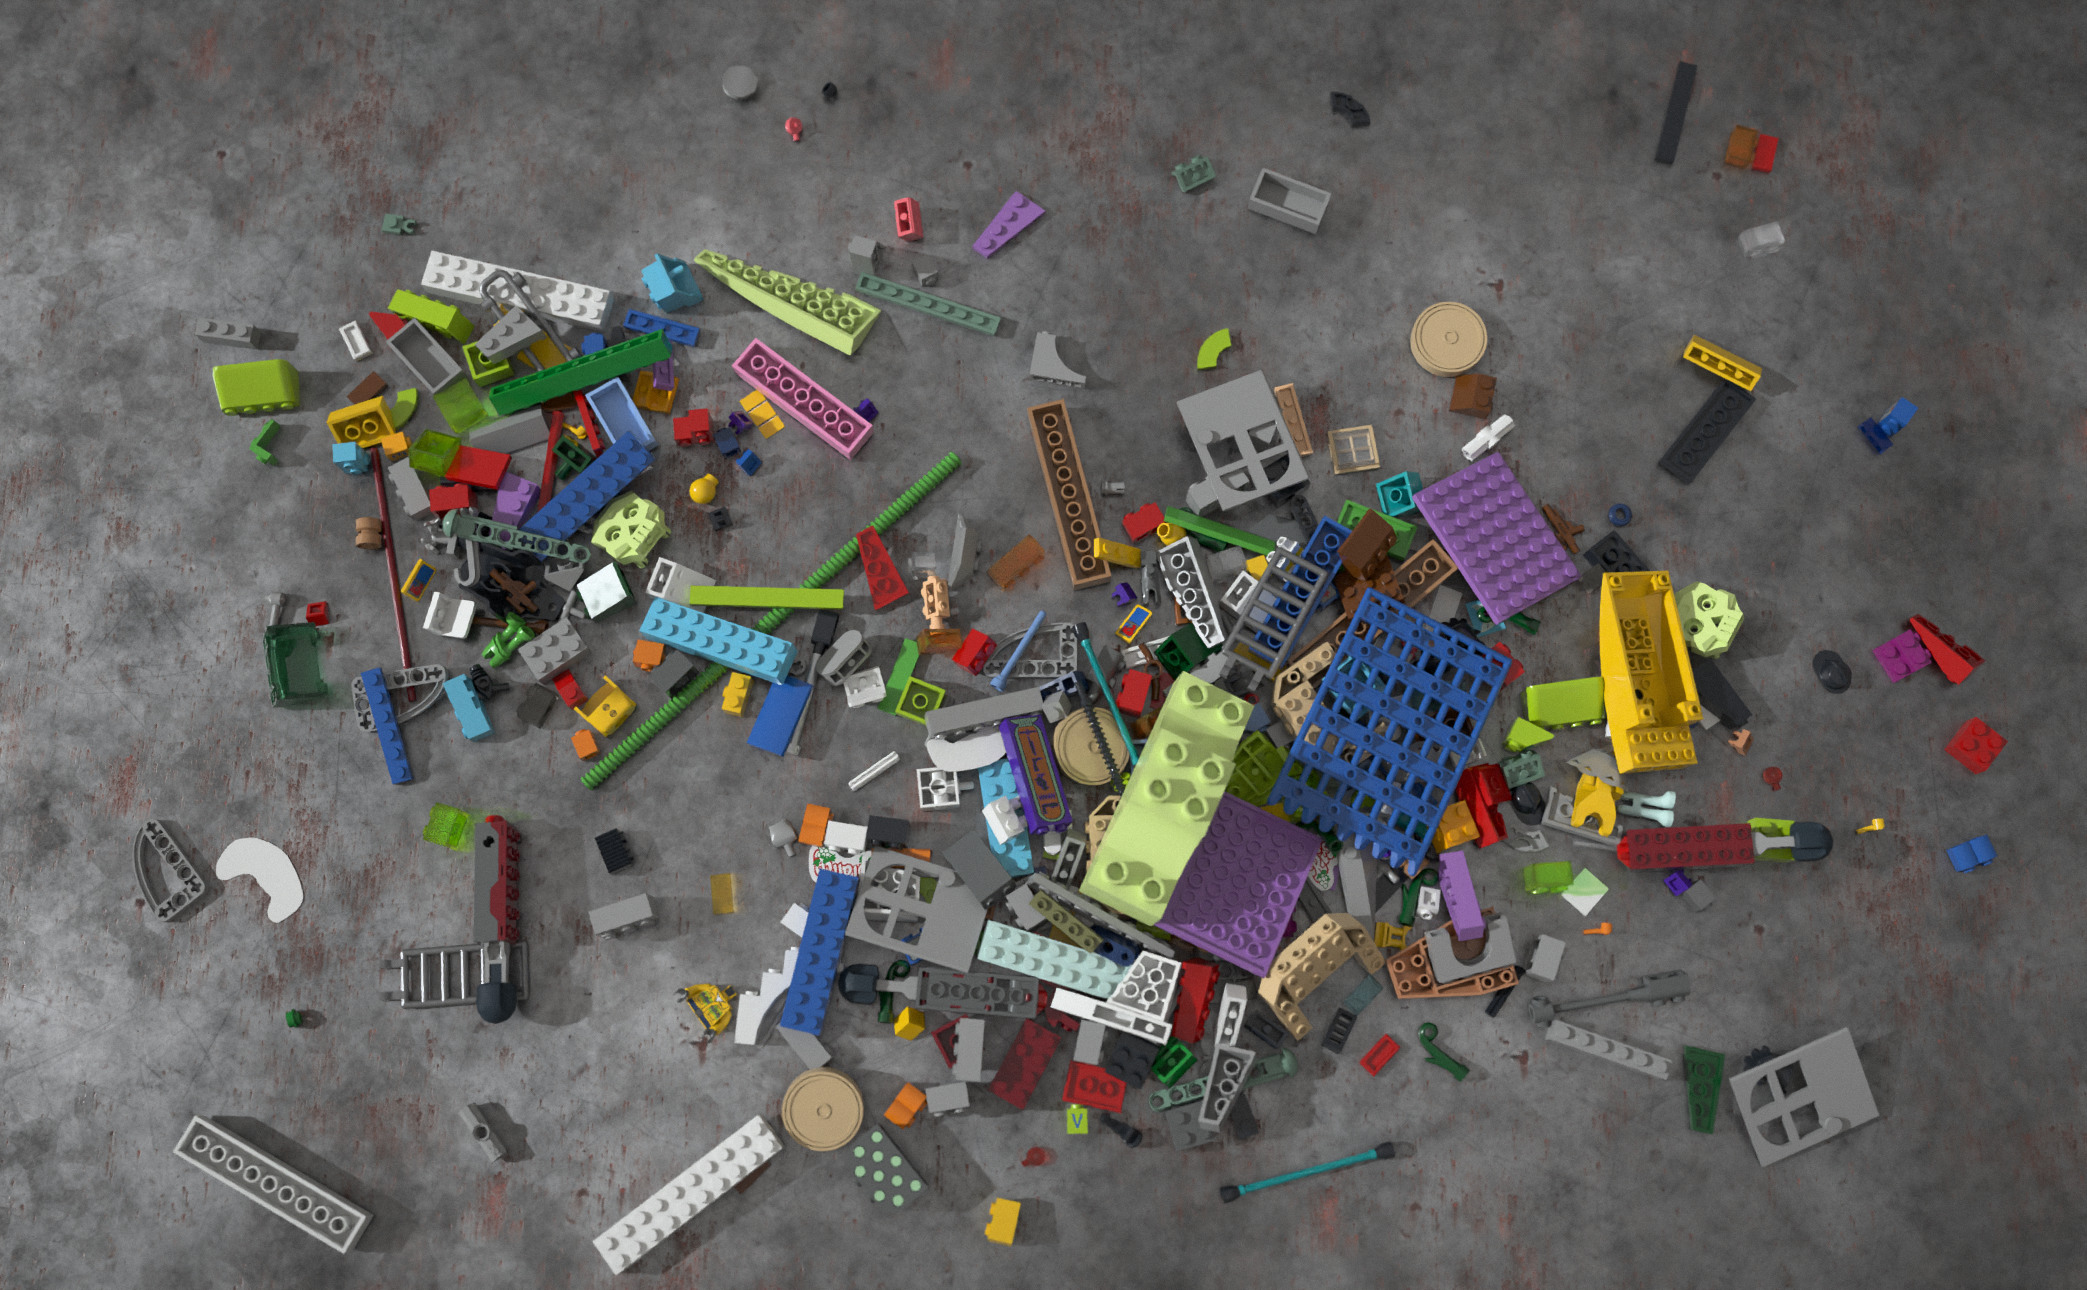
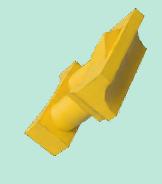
M1376 922L1374 943L1380 948L1391 946L1397 947L1401 951L1407 947L1405 936L1412 927L1402 926V928H1397L1386 922ZM1392 935L1401 936L1400 940L1392 939L1391 937Z

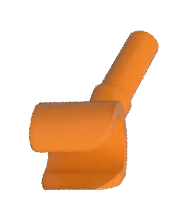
M1601 923V929L1584 930V935L1596 933L1609 935L1612 932V924Z

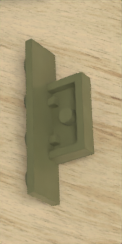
M1040 889L1029 902L1030 906L1090 954L1103 941L1101 936L1044 890Z

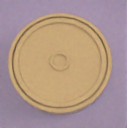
M1457 302L1437 303L1425 309L1416 320L1410 337L1411 350L1416 361L1425 370L1441 377L1463 375L1478 364L1487 346L1486 327L1480 316L1466 305Z
M1094 707L1093 711L1097 713L1095 716L1099 718L1097 721L1101 723L1099 726L1103 728L1101 731L1105 733L1104 738H1107L1106 743H1109L1110 753L1114 754L1112 758L1116 759L1114 763L1118 764L1116 768L1120 769L1118 772L1120 774L1130 756L1125 745L1126 742L1122 738V733L1119 731L1118 724H1116L1114 715H1112L1113 713L1103 708ZM1076 709L1058 723L1053 733L1051 748L1055 764L1064 776L1076 783L1084 785L1107 783L1111 781L1112 775L1108 774L1110 770L1106 769L1108 765L1104 764L1105 759H1102L1103 754H1100L1101 749H1098L1099 744H1096L1097 739H1094L1093 729L1089 727L1091 724L1087 722L1089 719L1085 717L1087 714L1083 712L1085 709Z
M828 1067L810 1069L799 1075L790 1084L782 1104V1118L790 1136L800 1145L815 1151H830L848 1143L859 1130L864 1113L863 1096L856 1082L846 1073Z

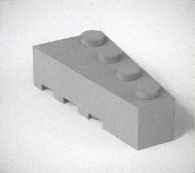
M1222 652L1218 654L1213 653L1207 657L1203 665L1195 666L1188 673L1214 686L1216 685L1215 681L1223 678L1219 674L1228 657L1223 655ZM1235 661L1227 676L1228 679L1237 673L1236 669L1240 663ZM1173 684L1163 690L1162 694L1165 698H1167Z
M1216 1044L1199 1116V1126L1201 1129L1221 1132L1257 1062L1256 1052Z

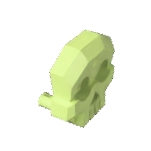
M629 491L612 499L595 519L591 543L595 547L606 551L623 565L634 562L639 568H645L646 566L643 562L648 565L647 554L661 537L664 539L669 537L666 532L671 535V529L665 525L664 511L648 499L642 500L633 491Z
M1698 581L1676 592L1674 596L1686 646L1691 647V652L1703 657L1710 656L1712 659H1718L1722 652L1728 651L1744 621V614L1738 607L1735 595L1722 589L1716 591ZM1709 604L1711 607L1705 608L1704 605ZM1693 628L1698 629L1697 632H1692L1691 630Z

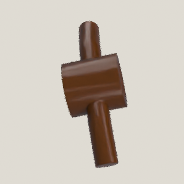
M1143 642L1138 646L1147 662L1142 673L1149 674L1147 670L1149 666L1158 669V673L1151 678L1153 686L1151 700H1159V678L1162 675L1163 666L1159 661L1153 659L1151 651Z

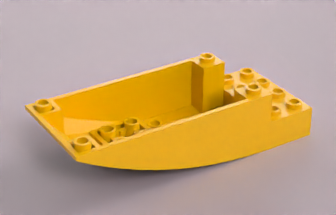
M1669 571L1604 573L1600 602L1601 675L1604 681L1607 719L1619 774L1684 769L1697 764L1689 725L1703 720V715ZM1636 689L1642 693L1641 700L1636 698Z

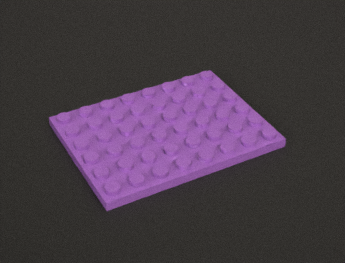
M1499 452L1412 496L1421 513L1495 625L1582 577Z
M1224 791L1205 836L1198 843L1185 865L1162 918L1154 925L1264 978L1317 855L1322 839Z

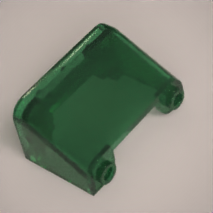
M315 622L266 626L263 633V648L272 708L325 698L326 694H328L327 683H323V680H320L315 645L317 639H320L319 628H316Z

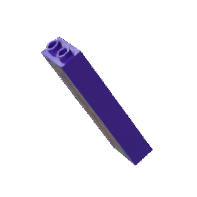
M1041 714L1005 718L999 729L1030 834L1038 833V835H1045L1051 831H1056V833L1066 831L1073 820Z

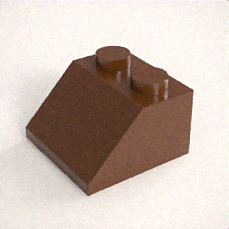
M1479 373L1456 376L1449 411L1486 419L1491 410L1497 377Z

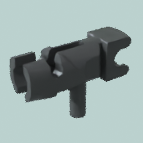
M1155 550L1141 551L1144 606H1149V591L1153 590L1155 592V604L1160 605L1161 592L1156 568Z

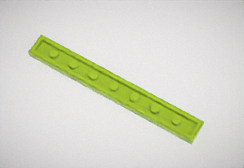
M691 585L689 604L690 606L844 610V589Z

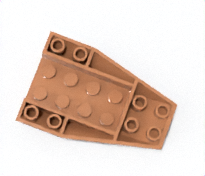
M1490 907L1481 910V917L1495 914L1494 908ZM1452 920L1439 927H1444L1449 933L1453 954L1459 959L1474 958L1485 947V930H1483L1482 938L1459 941ZM1425 936L1386 959L1398 999L1483 995L1519 984L1513 964L1506 968L1498 967L1491 969L1487 973H1475L1469 978L1460 977L1453 979L1450 983H1439L1433 974Z

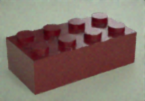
M1026 1018L988 1091L1023 1110L1062 1038Z

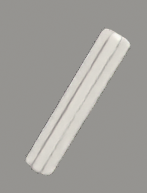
M893 751L848 783L853 791L858 790L897 763L900 757Z

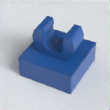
M748 449L743 451L744 455L740 459H736V462L747 475L751 476L762 461L753 451Z

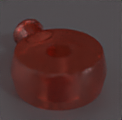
M1774 766L1766 768L1763 773L1764 780L1768 784H1772L1775 791L1781 789L1779 782L1783 777L1782 771Z
M1040 1147L1030 1148L1026 1154L1027 1159L1021 1161L1023 1167L1029 1164L1040 1166L1045 1161L1043 1149ZM1034 1154H1037V1155H1038V1158H1037V1159H1035V1158L1033 1157Z

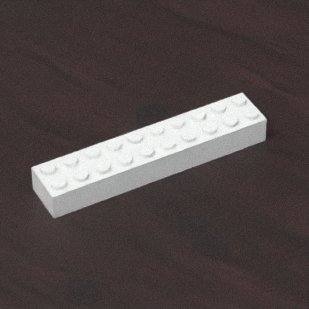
M431 251L421 282L422 287L427 293L481 305L484 300L480 295L479 287L486 277L497 270L507 271L512 276L519 272L528 283L522 290L545 320L602 333L605 332L614 298L609 290ZM499 277L487 287L488 294L495 300L499 308L502 304L506 310L510 311L517 306L520 310H524V314L533 317L504 278Z
M763 1114L757 1115L600 1235L593 1243L614 1274H621L785 1148V1145Z
M197 1115L193 1118L173 1153L343 1254L353 1251L374 1216L205 1115Z

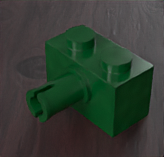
M562 435L552 449L553 452L564 460L559 469L554 473L556 476L559 475L558 478L563 481L566 480V477L573 468L582 473L597 459L595 455L571 436Z

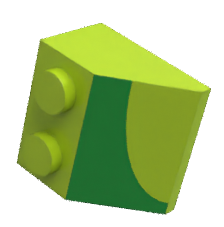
M1518 717L1510 724L1501 745L1505 746L1504 748L1511 753H1520L1524 750L1546 744L1553 739L1554 734Z

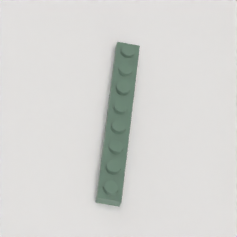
M861 272L855 287L857 292L994 337L1001 321L1000 317Z

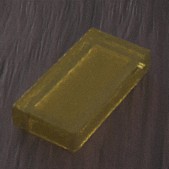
M731 874L710 875L713 915L734 913Z

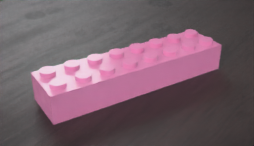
M757 338L751 342L732 365L735 374L849 460H852L874 433L872 424Z

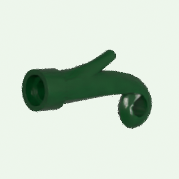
M1182 507L1179 509L1194 514L1193 511L1188 507ZM1185 528L1186 532L1193 536L1194 539H1197L1199 544L1213 548L1214 551L1221 555L1228 545V542Z
M1484 606L1480 607L1477 611L1478 619L1483 623H1490L1492 618L1490 615L1485 617L1483 613L1487 611ZM1521 612L1507 619L1534 636L1541 624V621L1534 618L1531 619Z
M1301 819L1295 824V826L1306 831L1313 828L1331 853L1336 854L1343 849V842L1335 836L1332 828L1328 832H1321L1319 829L1320 822L1314 819L1310 823H1304Z
M1432 868L1423 869L1415 876L1409 892L1406 885H1402L1403 908L1398 920L1400 925L1413 928L1422 882L1429 886L1437 884L1439 875L1436 870ZM1432 875L1433 879L1427 880L1425 876Z
M905 960L893 962L887 971L885 980L894 981L895 976L899 978L906 977L910 971L908 962ZM903 966L904 970L899 973L897 969ZM878 991L880 1012H878L877 1022L893 1024V992Z
M1424 1023L1419 1029V1039L1426 1050L1434 1057H1426L1425 1061L1444 1068L1461 1082L1470 1069L1464 1064L1461 1065L1433 1044L1431 1040L1437 1037L1438 1028L1433 1023ZM1428 1028L1433 1030V1034L1430 1036L1425 1034Z

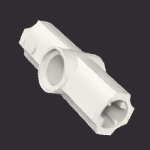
M1504 414L1492 425L1483 428L1476 435V438L1462 448L1464 456L1468 460L1474 461L1483 452L1493 448L1504 435L1515 427L1511 417Z

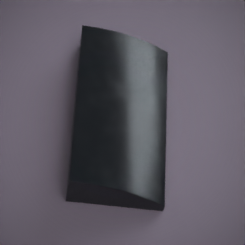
M1615 530L1583 554L1584 558L1602 578L1604 573L1650 571Z

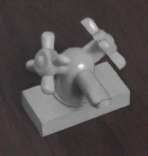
M440 517L430 522H425L424 527H428V531L432 534V539L429 542L423 538L421 539V543L425 544L427 550L439 554L440 552L435 546L438 543L448 544L446 554L451 558L459 559L461 547L457 546L458 534H454L452 538L447 537L443 529H440V526H443V521H441Z

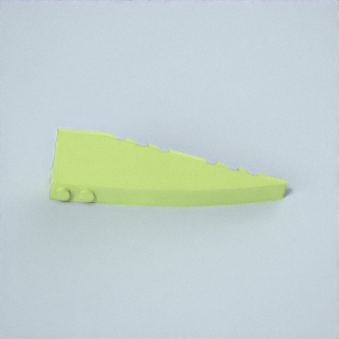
M704 249L694 258L697 264L757 306L850 356L861 345L881 313L880 309L850 294L843 292L841 296L834 293V289L828 287L826 290L818 288L812 282L802 283L799 278L770 270V272L762 270L761 266L754 265L751 267L745 265L744 261L738 259L729 260L727 256Z

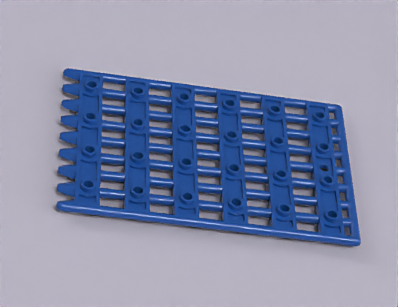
M1371 587L1367 588L1267 799V803L1275 805L1284 797V812L1286 814H1293L1299 806H1302L1301 818L1304 823H1310L1317 815H1320L1319 829L1321 832H1328L1335 824H1338L1337 838L1340 841H1346L1352 833H1355V848L1357 850H1363L1370 842H1373L1372 855L1375 859H1381L1388 851H1391V867L1398 868L1407 859L1409 860L1408 874L1414 877L1419 870L1513 662L1512 659ZM1371 597L1380 600L1382 602L1381 605L1379 606L1371 602ZM1391 606L1399 610L1398 615L1387 610L1388 607ZM1406 614L1417 619L1416 622L1413 623L1405 619ZM1360 620L1371 625L1364 640L1354 636ZM1425 623L1433 627V632L1423 628V624ZM1378 629L1388 633L1382 649L1371 644ZM1442 632L1450 636V641L1440 637V633ZM1395 638L1406 642L1399 658L1389 653ZM1429 640L1434 641V647L1428 645ZM1458 641L1468 645V649L1466 650L1458 646ZM1413 646L1423 651L1417 667L1406 662ZM1475 650L1486 654L1485 658L1474 654ZM1344 654L1355 659L1348 675L1337 670ZM1430 655L1441 660L1434 676L1423 671ZM1493 658L1503 663L1502 668L1491 663ZM1362 663L1372 668L1365 684L1355 679ZM1448 664L1458 669L1452 684L1441 680ZM1379 672L1390 677L1383 693L1372 688ZM1465 673L1475 677L1469 693L1458 689ZM1397 681L1407 686L1400 702L1390 697ZM1482 682L1493 687L1486 702L1476 698ZM1328 689L1339 694L1332 710L1321 705ZM1414 690L1425 695L1418 711L1407 706ZM1345 698L1356 703L1349 719L1338 714ZM1431 699L1442 703L1436 719L1425 715ZM1363 707L1374 712L1367 728L1356 723ZM1449 707L1459 712L1453 728L1442 723ZM1380 716L1391 721L1384 737L1373 732ZM1466 717L1477 721L1470 737L1460 733ZM1311 724L1322 729L1315 746L1304 740ZM1398 725L1408 729L1402 746L1391 741ZM1329 733L1340 738L1333 754L1322 750ZM1415 734L1426 738L1419 755L1409 750ZM1347 742L1357 747L1350 763L1340 759ZM1433 742L1444 747L1437 763L1426 759ZM1364 751L1375 756L1368 772L1357 767ZM1451 751L1461 756L1454 772L1444 768ZM1295 759L1306 764L1298 781L1287 776ZM1382 760L1392 764L1385 781L1375 776ZM1312 769L1323 773L1316 790L1305 785ZM1399 769L1410 773L1403 790L1392 785ZM1330 777L1341 782L1334 799L1323 794ZM1417 778L1427 782L1420 799L1410 794ZM1348 786L1359 791L1351 808L1340 803ZM1434 787L1445 791L1438 808L1427 803ZM1365 795L1376 800L1369 817L1358 812ZM1383 804L1394 809L1387 825L1376 821ZM1401 813L1411 818L1404 834L1394 830ZM1418 822L1429 827L1422 843L1411 838Z

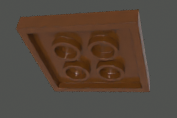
M1388 555L1378 564L1374 573L1370 575L1366 582L1347 575L1346 571L1338 573L1334 577L1350 623L1366 589L1369 587L1401 603H1405ZM1371 597L1370 599L1371 602L1379 606L1382 603L1380 600L1374 597Z

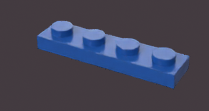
M631 309L628 310L623 324L625 329L643 334L663 329L668 340L694 348L700 334V329L697 327Z

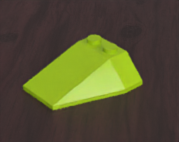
M1257 730L1243 740L1236 749L1233 763L1236 765L1224 790L1256 807L1267 803V799L1285 763L1274 745L1262 732ZM1290 770L1287 776L1298 781L1299 779Z

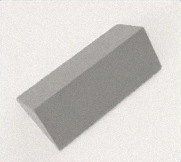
M540 404L469 428V439L473 448L510 454L548 441L550 430Z

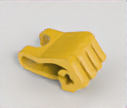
M1583 773L1576 788L1571 825L1578 828L1584 824L1586 816H1593L1599 822V834L1608 837L1612 833L1616 820L1615 801L1621 798L1624 790L1620 787L1604 783L1598 776H1589ZM1611 776V777H1606V778L1611 779L1612 781H1614L1612 776Z

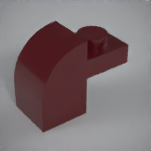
M1054 989L1045 1007L1048 1022L1054 1028L1058 1022H1061L1060 1027L1070 1033L1072 1030L1076 1032L1080 1026L1079 1023L1066 1016L1064 1011L1051 1008L1056 992Z

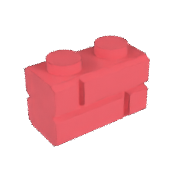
M911 197L894 201L898 237L907 242L923 238L919 202Z

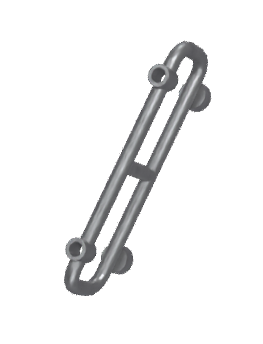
M497 270L481 282L479 291L484 300L481 305L487 312L492 310L499 321L505 315L497 306L495 300L488 294L487 287L496 279L502 277L508 282L537 322L535 324L539 328H543L567 361L583 356L576 347L569 351L522 290L528 283L519 272L512 276L507 271ZM529 347L521 349L538 372L545 370Z

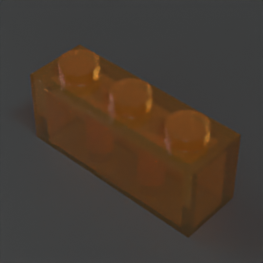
M1029 534L987 570V575L1001 591L1009 590L1016 584V579L1020 576L1022 578L1030 572V567L1034 564L1038 565L1044 560L1045 550Z

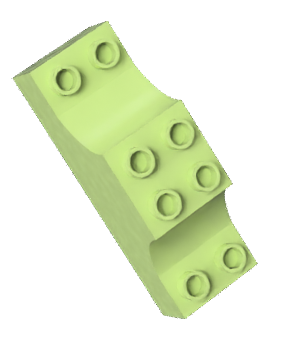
M1185 671L1181 673L1171 687L1079 892L1149 926H1152L1162 918L1185 865L1198 843L1206 834L1236 765L1233 763L1234 754L1254 705Z

